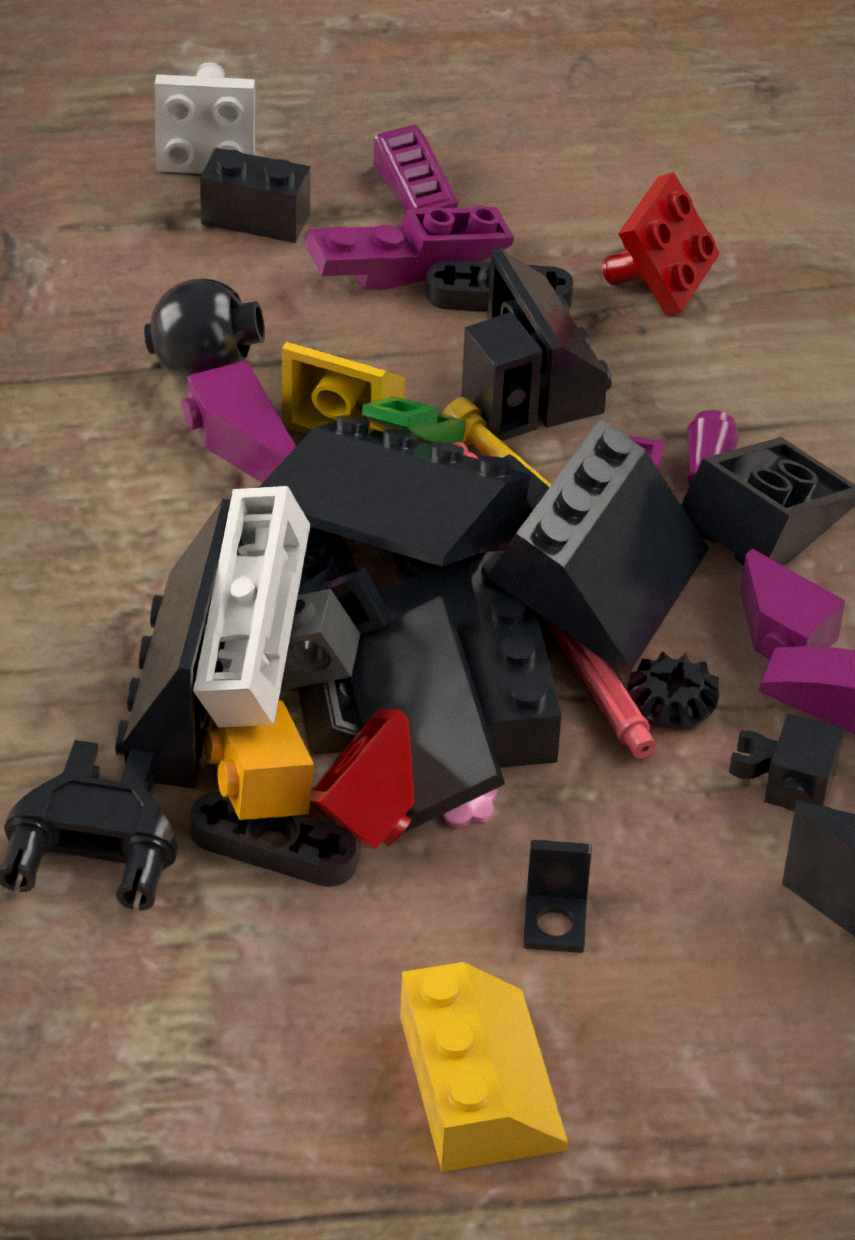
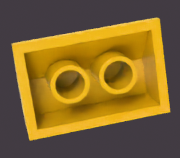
M465 962L403 971L400 1018L441 1172L567 1151V1137L522 989Z

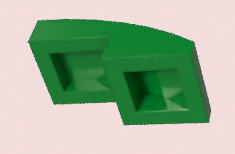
M395 396L363 404L362 415L369 422L380 428L407 430L415 433L416 438L430 442L455 443L464 440L466 420L438 413L437 407Z

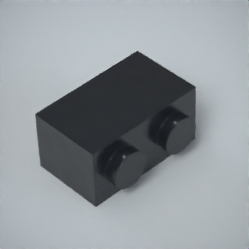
M215 148L200 176L201 224L296 243L310 215V166L292 163L283 159H271L246 154L237 150Z
M512 312L467 326L464 330L461 397L468 398L482 410V418L487 423L486 428L500 441L536 430L538 420L543 350Z

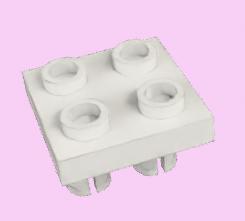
M212 62L200 65L196 76L156 75L154 84L156 171L202 174L215 148L237 150L242 153L255 155V80L224 78L223 68Z

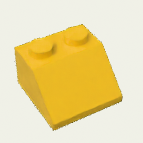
M286 342L282 347V422L287 429L308 435L314 427L335 422L337 416L351 415L366 419L362 415L363 404L392 396L405 399V377L289 342ZM369 422V428L384 432L385 429Z

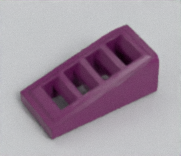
M417 125L383 132L375 136L374 166L405 211L410 209H428L431 207L458 208V201L427 139ZM434 192V194L420 198L415 197L417 195Z

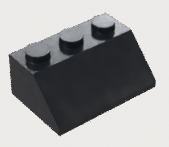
M501 248L491 250L487 320L512 312L543 350L538 414L546 428L603 414L605 411L606 391L610 390L612 384L610 370L606 362L602 359L598 360L591 349L585 329L577 327L570 316L565 298L562 295H557L547 278Z

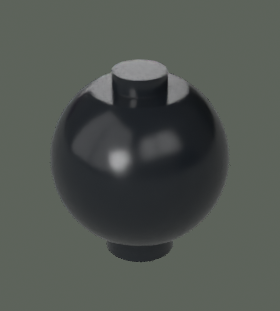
M196 278L178 283L162 295L153 309L151 323L145 324L144 336L148 352L151 355L156 354L159 362L171 374L187 381L188 375L245 361L252 344L264 343L265 323L258 301L242 303L238 293L228 285L212 279Z

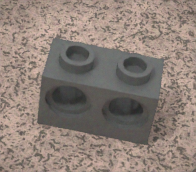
M331 589L297 596L280 691L352 676L360 632ZM225 641L220 643L219 651L224 649Z

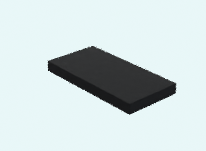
M442 596L389 621L383 628L361 635L352 676L349 679L363 727L378 709H400L408 716L415 803L405 814L411 819V822L403 833L505 785L449 605Z

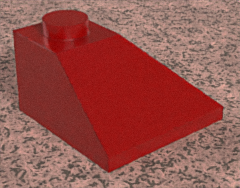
M378 709L311 789L310 805L337 826L348 831L362 845L376 850L381 843H384L387 847L392 845L411 822V819L405 815L415 803L408 716L400 709Z

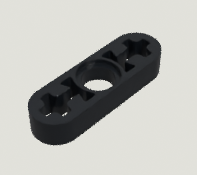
M444 260L429 267L426 277V297L428 301L442 309L487 312L490 263ZM528 265L547 278L556 294L562 295L568 304V308H570L574 284L571 274L559 267Z
M220 792L205 794L192 805L191 835L194 842L206 851L325 887L344 884L355 873L356 842L354 837L343 828L301 815L239 820L230 798L223 797ZM219 818L226 819V820H221V821L218 823L217 826H211V825H209V824H215V823L218 821ZM245 826H246V836H240L239 833H240V834H244V833H245ZM278 831L287 835L289 841L279 847H267L259 843L257 838L265 832ZM305 842L307 845H302V853H300V843ZM329 852L337 853L333 854L330 857L329 861L320 859L325 858L329 854Z

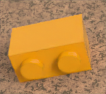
M278 700L275 722L271 726L218 727L213 720L212 728L205 729L203 735L205 759L208 764L215 765L218 772L220 793L223 797L230 798L239 820L309 814L314 763L283 700Z

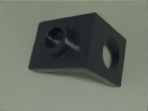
M531 840L523 947L525 949L584 952L587 894L592 855L591 844ZM557 912L566 915L571 920L573 927L569 932L555 936L543 932L537 922L544 914Z

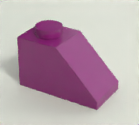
M751 549L746 554L740 595L754 650L770 660L774 649L777 647H831L839 639L845 600L754 549Z

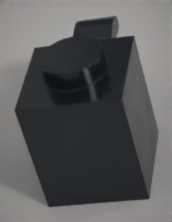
M787 714L778 741L768 739L754 731L742 730L739 733L736 751L750 754L751 756L733 752L729 773L741 779H754L769 773L764 800L766 803L781 806L791 811H795L797 801L825 806L837 770L845 728Z

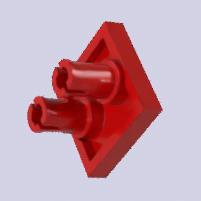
M674 172L656 178L618 233L625 251L607 255V259L602 263V272L605 280L612 286L644 278L665 315L682 312L720 255L714 237L707 231L695 210L690 195L683 189Z

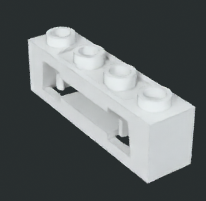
M288 486L233 489L193 689V692L218 727L271 726L275 722L310 530V523ZM241 538L244 543V546H239L238 549V545ZM225 641L224 649L218 652L219 642ZM217 658L224 666L223 672L214 673Z

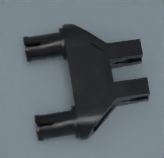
M75 740L63 773L27 793L10 810L4 825V831L9 844L0 866V884L8 890L14 891L19 874H21L23 878L19 887L20 892L31 891L36 883V875L43 854L47 851L127 863L121 884L117 888V900L123 906L133 910L137 893L141 892L139 911L150 909L155 902V893L161 872L175 862L178 853V843L172 827L152 797L156 784V774H151L155 753L153 751L131 748L120 782L99 779L100 766L94 765L98 755V743Z

